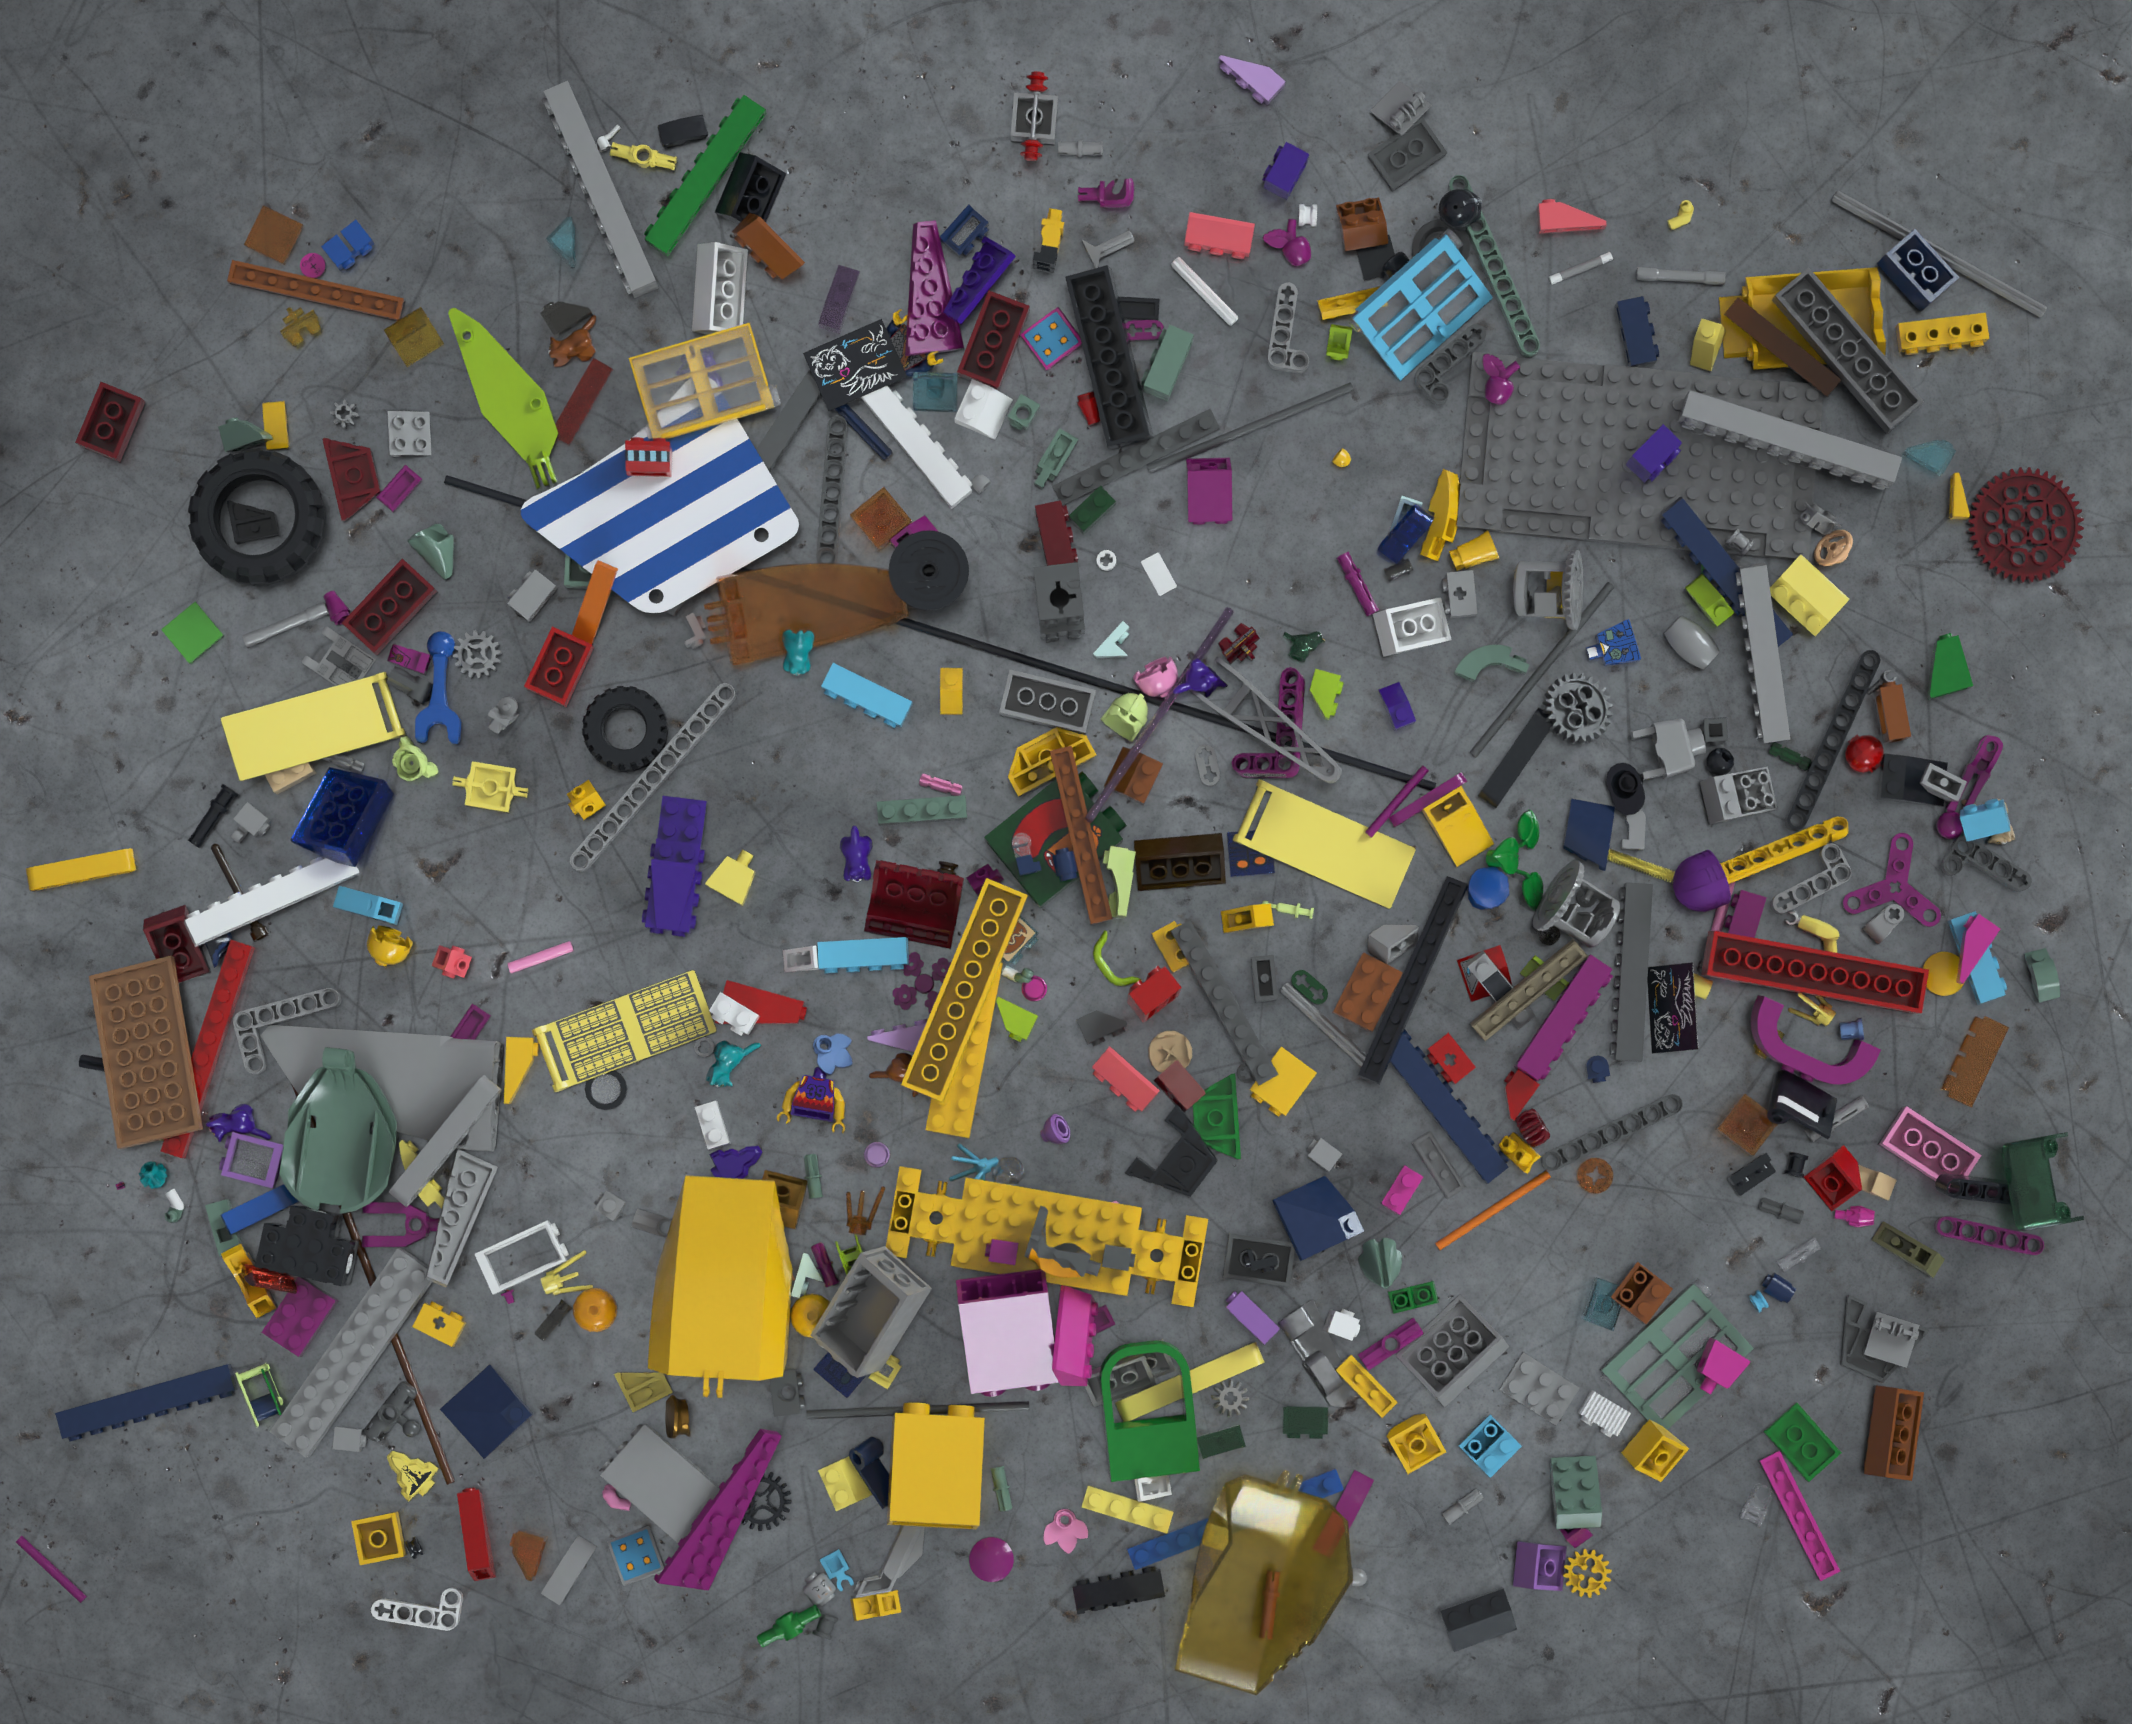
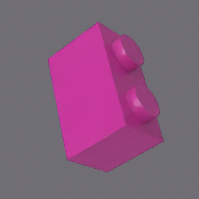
M1404 1165L1380 1204L1401 1215L1423 1176Z

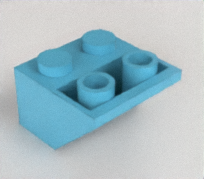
M1491 1415L1459 1445L1466 1455L1490 1478L1522 1447Z

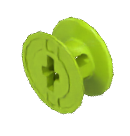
M857 1234L854 1235L857 1246L841 1251L838 1242L835 1241L846 1275L852 1268L851 1265L855 1263L860 1253L863 1252Z

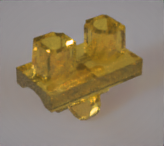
M291 307L286 310L290 315L283 318L285 324L292 320L294 322L280 330L284 339L287 338L293 346H296L304 340L298 330L306 326L310 334L313 335L321 330L314 310L298 319L297 317L304 313L302 308L300 307L293 312Z

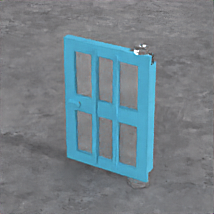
M1447 229L1438 239L1434 238L1355 309L1356 312L1350 316L1353 319L1349 323L1357 333L1362 331L1400 381L1493 298L1458 249L1463 244L1450 229Z

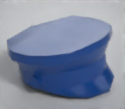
M1496 867L1480 868L1471 875L1468 883V899L1474 908L1481 910L1492 909L1500 906L1508 898V877Z

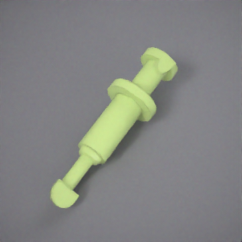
M1268 901L1262 902V904H1271ZM1284 903L1271 904V908H1276L1279 912L1294 914L1295 918H1298L1299 914L1309 916L1310 919L1313 918L1314 908H1311V910L1300 908V903H1297V906Z

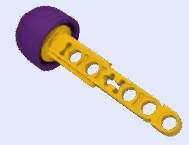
M1833 817L1824 821L1823 824H1816L1722 863H1719L1716 856L1710 850L1690 856L1680 863L1674 873V893L1681 904L1698 912L1711 911L1726 905L1731 901L1729 884L1822 847L1830 840L1834 842L1844 838L1849 831L1848 821L1843 817ZM1836 825H1842L1844 827L1842 830L1833 829V827ZM1816 833L1824 834L1822 838L1813 837ZM1796 841H1802L1804 842V845L1794 846L1793 843ZM1757 857L1765 859L1760 863L1753 861ZM1738 865L1745 867L1743 870L1736 871L1733 869L1735 866Z

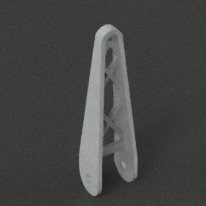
M1218 656L1215 660L1244 683L1225 709L1222 710L1198 691L1191 689L1193 694L1220 715L1323 781L1334 783L1340 778L1342 773L1340 765L1249 680ZM1251 691L1259 716L1232 715ZM1259 698L1280 717H1264ZM1241 721H1260L1265 737ZM1266 722L1288 723L1294 730L1299 747H1279L1273 743ZM1301 736L1314 748H1304ZM1289 752L1301 753L1303 761L1299 760ZM1306 753H1320L1324 767L1310 766Z

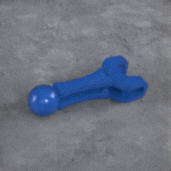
M444 631L433 633L427 641L428 652L433 657V689L429 706L422 710L415 719V738L417 743L426 742L429 729L439 723L447 727L448 739L452 744H458L461 738V720L449 708L446 693L448 657L455 650V641L449 633Z

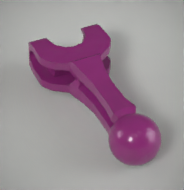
M1983 736L1978 742L1970 762L1965 765L1961 779L1967 781L1962 795L1974 773L1978 774V777L1964 807L1975 803L1979 793L1990 778V772L2003 750V743L1996 736ZM1992 741L1994 748L1988 752L1986 746L1988 742ZM1949 802L1946 806V812L1941 814L1937 820V830L1946 839L1958 838L1964 832L1960 813L1955 812L1959 802Z

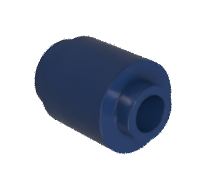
M1068 848L1055 850L1056 855H1053L1052 859L1056 876H1059L1060 882L1077 878L1076 872H1078L1074 851H1069Z
M1775 1272L1772 1275L1767 1274L1761 1284L1764 1287L1763 1292L1779 1302L1784 1301L1788 1303L1796 1291L1791 1282Z

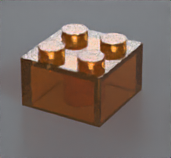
M885 487L850 514V518L878 552L890 543L891 538L912 523V520Z
M1742 1094L1715 1130L1751 1157L1755 1155L1778 1124L1771 1122L1767 1118L1768 1111L1748 1095Z

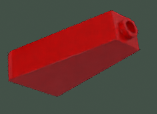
M729 980L726 981L723 994L758 1014L760 1017L756 1024H799L800 1019L804 1020L807 1007H804V1001ZM715 1020V1023L719 1025H731L726 1021L721 1024Z
M464 1489L462 1493H457L467 1570L474 1581L496 1578L482 1494L479 1489Z

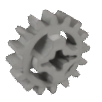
M474 630L473 636L466 632L465 640L458 639L461 645L454 646L458 653L454 654L453 658L459 659L455 665L457 667L463 666L460 671L463 674L469 671L468 677L470 678L476 674L477 678L481 679V673L490 676L488 670L496 671L497 669L494 664L501 662L496 657L501 655L502 652L495 649L499 646V643H492L494 639L492 635L486 638L485 631L478 635V632ZM474 640H481V642L476 645H472L470 643ZM489 647L492 651L491 660L487 658V651L489 650ZM470 648H472L474 651L476 650L477 652L481 650L480 654L485 659V661L477 657L473 659L474 654L470 650ZM464 649L467 651L468 656L465 662L463 660ZM478 664H483L485 666L480 669L472 668Z

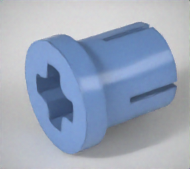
M1857 1018V1021L1840 1023L1842 1040L1858 1038L1864 1040L1862 1018Z

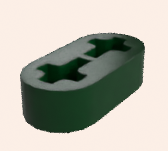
M1298 970L1292 975V986L1311 1003L1320 1005L1328 998L1327 989L1305 970ZM1304 974L1306 976L1305 981L1310 986L1308 988L1303 984L1298 986L1295 977ZM1313 987L1316 991L1319 989L1323 990L1322 996L1324 998L1322 1000L1319 998L1314 1000L1312 998L1314 993L1309 989Z

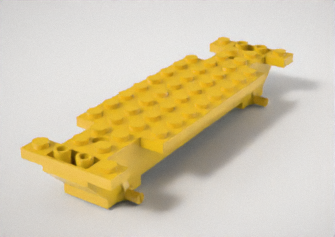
M899 1166L886 1248L896 1257L907 1258L910 1237L928 1242L926 1256H930L932 1248L931 1256L935 1257L937 1244H954L951 1266L994 1274L1040 1269L1034 1260L1024 1256L1040 1206H1043L1048 1210L1046 1243L1049 1247H1056L1063 1243H1073L1091 1255L1090 1260L1101 1263L1098 1276L1085 1273L1084 1277L1065 1278L1045 1272L1047 1283L1127 1296L1131 1275H1136L1147 1280L1145 1293L1148 1294L1150 1285H1152L1150 1294H1155L1156 1281L1175 1282L1171 1304L1194 1307L1208 1219L1186 1215L1183 1237L1164 1233L1166 1219H1163L1162 1227H1160L1161 1219L1157 1218L1156 1231L1138 1230L1142 1207L972 1178L965 1179L962 1199L946 1196L948 1182L943 1183V1189L941 1190L942 1181H938L937 1194L918 1192L922 1170ZM933 1212H940L942 1214L943 1220L940 1224L935 1225L930 1222V1215ZM992 1239L1019 1243L1015 1266L989 1262V1257L985 1256L986 1244L991 1243ZM1105 1244L1131 1248V1253L1136 1254L1134 1267H1129V1271L1102 1267ZM1158 1249L1163 1253V1259L1160 1262L1151 1260L1150 1253L1152 1250Z

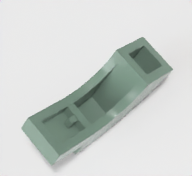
M1487 645L1477 648L1466 655L1453 674L1474 682L1478 673L1490 665H1501L1525 675L1529 664L1525 663L1526 659L1514 655L1510 657L1511 647Z

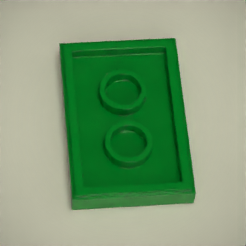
M1797 1402L1763 1431L1807 1482H1810L1842 1453Z

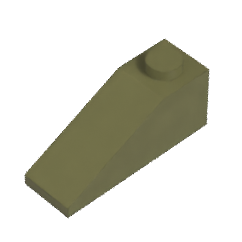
M1884 1221L1872 1238L1873 1242L1934 1278L1945 1260L1938 1252Z

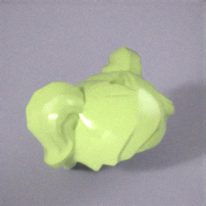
M408 736L400 738V748L394 753L392 759L393 766L397 768L399 777L406 781H413L422 775L426 778L435 776L438 773L437 766L433 762H427L426 755L420 748L414 746Z

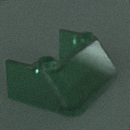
M2068 1132L2005 1143L2002 1147V1157L2014 1220L2020 1231L2084 1220V1215L2071 1217V1211L2065 1202H2057L2049 1158L2055 1157L2058 1151L2056 1139L2067 1137Z

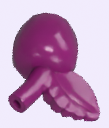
M1288 219L1287 232L1281 229H1274L1264 234L1263 240L1274 248H1282L1287 261L1293 266H1300L1311 259V246L1306 237H1296L1297 220Z
M1484 354L1483 367L1490 376L1485 385V398L1494 404L1503 405L1509 400L1514 391V385L1508 378L1521 367L1517 361H1514L1505 368L1502 360H1499L1498 357Z

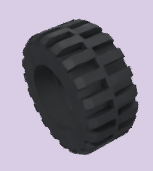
M617 686L614 689L604 690L603 694H598L592 704L588 705L586 715L583 716L582 735L584 736L586 747L599 763L612 770L627 772L630 770H640L643 766L647 767L666 744L668 728L663 709L649 693L633 686ZM618 709H633L645 721V736L634 748L618 749L612 746L606 739L604 732L605 722L609 715Z

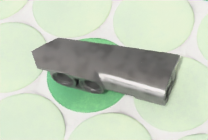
M1310 1300L1279 1321L1278 1324L1302 1358L1304 1369L1329 1406L1345 1407L1351 1387L1335 1371L1342 1363L1329 1333L1323 1330L1324 1322L1314 1300Z

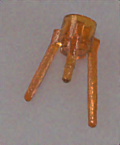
M884 1186L881 1187L867 1221V1217L862 1216L865 1191L862 1190L860 1192L857 1215H853V1219L850 1192L846 1193L848 1218L846 1226H849V1233L866 1235L867 1229L871 1230L873 1218L885 1191Z

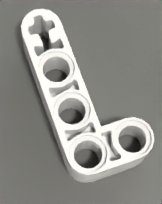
M456 1587L446 1589L441 1595L439 1607L380 1599L372 1604L371 1613L378 1620L448 1631L454 1629L460 1621L463 1594ZM448 1592H455L457 1594L458 1600L455 1604L447 1601L446 1596ZM383 1603L384 1608L392 1609L393 1605H396L393 1612H384L383 1615H380L381 1612L377 1610V1607ZM401 1607L409 1609L410 1615L407 1619L399 1616V1609ZM423 1610H427L432 1614L430 1622L426 1623L421 1619ZM445 1614L453 1616L454 1623L452 1626H447L443 1623V1616Z

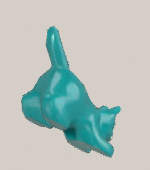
M791 630L784 631L782 641L787 651L783 662V669L785 671H790L791 674L798 676L810 670L809 652L815 640L813 632L809 630L805 633L802 630H799L797 633H793Z
M727 1041L719 1042L714 1049L716 1062L709 1068L706 1081L716 1087H732L733 1084L730 1081L731 1071L741 1062L743 1057L759 1048L761 1044L753 1043L742 1049Z

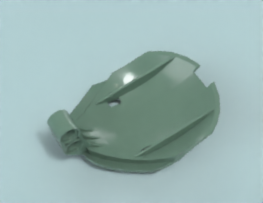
M325 1047L322 1056L323 1067H320L312 1074L288 1109V1128L284 1137L279 1174L291 1195L303 1205L316 1211L319 1210L320 1203L341 1205L340 1214L356 1211L370 1204L387 1187L396 1146L397 1120L375 1079L369 1073L356 1068L354 1052L348 1049ZM311 1115L316 1116V1128L310 1127ZM371 1122H374L373 1134H370Z

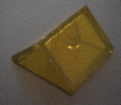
M421 307L384 329L407 367L444 345Z

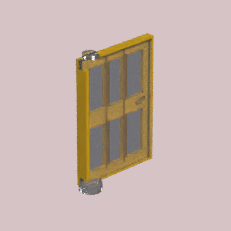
M750 323L629 358L648 421V426H645L648 439H670L781 405L776 385L768 386Z

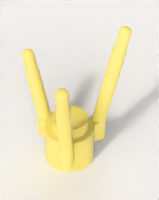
M1801 992L1798 993V996L1815 1009L1813 1012L1815 1017L1793 1008L1788 1009L1789 1012L1812 1021L1817 1026L1821 1023L1827 1026L1836 1014L1831 1009L1832 1005L1826 1002L1823 997L1815 996L1821 1002V1004L1817 1005Z
M585 1250L554 1270L546 1272V1276L541 1278L546 1294L553 1293L555 1296L561 1293L593 1288L592 1285L560 1288L563 1287L562 1282L578 1276V1272L563 1277L557 1274L586 1254Z

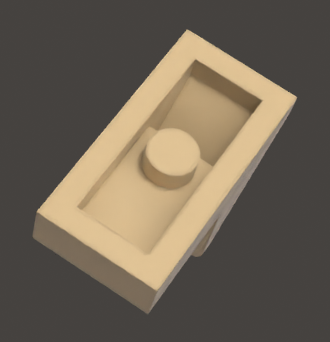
M1858 1165L1862 1191L1889 1201L1897 1180L1882 1172H1876Z

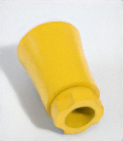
M1488 530L1480 536L1457 546V549L1449 551L1457 571L1464 567L1467 569L1487 561L1500 559Z

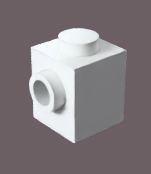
M1330 1309L1323 1330L1352 1341L1353 1337H1356L1359 1333L1360 1320L1353 1318L1355 1313L1342 1309L1341 1313Z

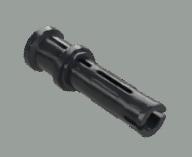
M223 783L221 785L222 789L216 798L210 801L211 807L188 839L190 843L198 848L201 847L221 815L228 812V806L234 797L239 795Z

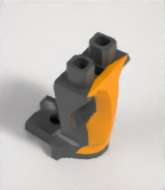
M1040 1206L1024 1257L1034 1260L1041 1270L1057 1277H1084L1085 1273L1098 1276L1101 1263L1090 1260L1091 1255L1076 1244L1063 1243L1056 1247H1049L1047 1245L1046 1222L1048 1210Z

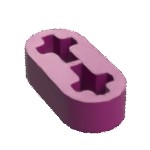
M1132 320L1125 323L1127 330L1130 329L1131 325L1136 330L1142 329V332H1136L1134 337H1131L1130 333H1128L1131 342L1157 341L1164 328L1163 324L1158 320ZM1152 325H1156L1157 329H1160L1161 332H1157V336H1152V332H1145L1144 329H1151Z

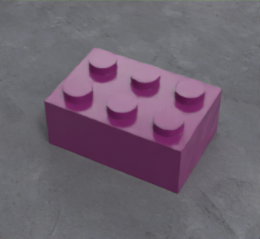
M298 1277L261 1333L296 1356L302 1357L339 1300L307 1279Z

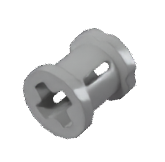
M1737 528L1725 544L1733 546L1743 557L1755 542L1748 540Z

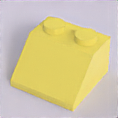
M849 1456L818 1470L836 1511L873 1495L852 1464Z

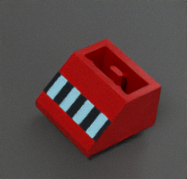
M633 437L630 441L625 440L627 476L672 477V448L670 442H666L664 438H653V441H644V438Z

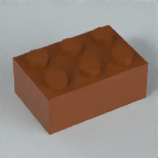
M1363 952L1332 1013L1372 1033L1403 972Z

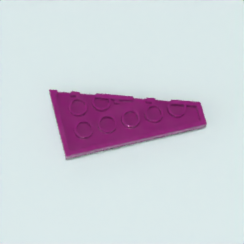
M936 220L917 222L913 224L905 356L929 354L935 351L961 350L964 348L959 323L949 318L943 312L952 297V291Z

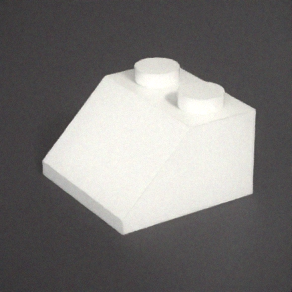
M972 379L956 414L955 423L996 440L1013 399L993 387Z

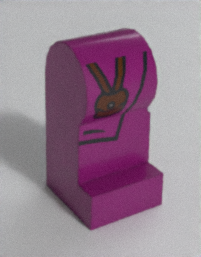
M392 644L387 661L426 676L432 656Z

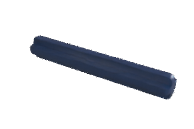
M847 403L834 409L882 460L890 457L892 450Z

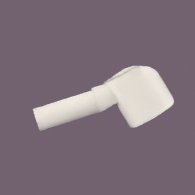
M616 125L605 136L598 138L596 146L601 153L611 147L608 140L621 129L619 125Z

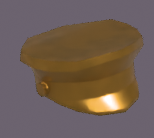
M671 1395L666 1401L665 1425L668 1438H676L678 1435L684 1434L690 1437L687 1402L685 1399H677L674 1395Z

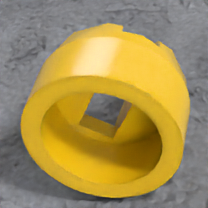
M1342 448L1335 455L1332 462L1338 467H1346L1350 464L1351 457Z

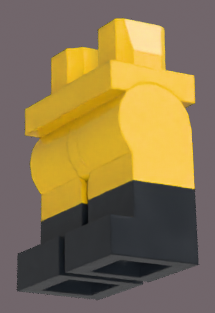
M1049 208L1047 219H1042V247L1040 253L1034 252L1033 269L1052 273L1055 271L1060 236L1063 237L1064 222H1061L1062 210Z

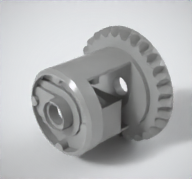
M1572 550L1567 556L1566 562L1520 561L1517 564L1513 582L1515 611L1519 617H1565L1568 628L1571 630L1578 629L1583 605V565L1579 550ZM1532 571H1544V579H1551L1550 571L1563 572L1562 607L1561 586H1556L1549 592H1543V586H1538L1534 592L1535 607H1532L1533 596H1530V591H1528V576Z
M1574 860L1558 873L1547 888L1536 909L1533 927L1539 931H1545L1551 926H1555L1588 948H1592L1600 944L1612 929L1620 912V903L1612 896L1583 879L1584 866L1578 860ZM1578 887L1586 891L1583 898L1586 902H1589L1592 896L1601 901L1592 913L1576 911L1580 907L1577 903L1568 905Z

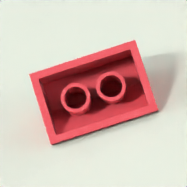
M1190 212L1184 246H1188V249L1200 252L1201 249L1210 250V253L1214 255L1228 253L1232 254L1231 257L1244 259V257H1249L1255 224Z
M1110 1046L1092 1066V1069L1095 1070L1092 1074L1101 1082L1106 1080L1111 1085L1109 1089L1116 1096L1119 1097L1122 1094L1128 1100L1126 1104L1135 1112L1138 1109L1142 1112L1160 1091Z

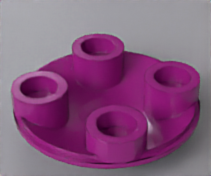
M988 1537L978 1541L973 1546L969 1555V1564L972 1572L979 1579L986 1582H996L1005 1578L1010 1573L1014 1563L1013 1552L1010 1546L1005 1541L995 1537Z

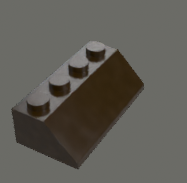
M1222 833L1134 840L1138 891L1226 884Z

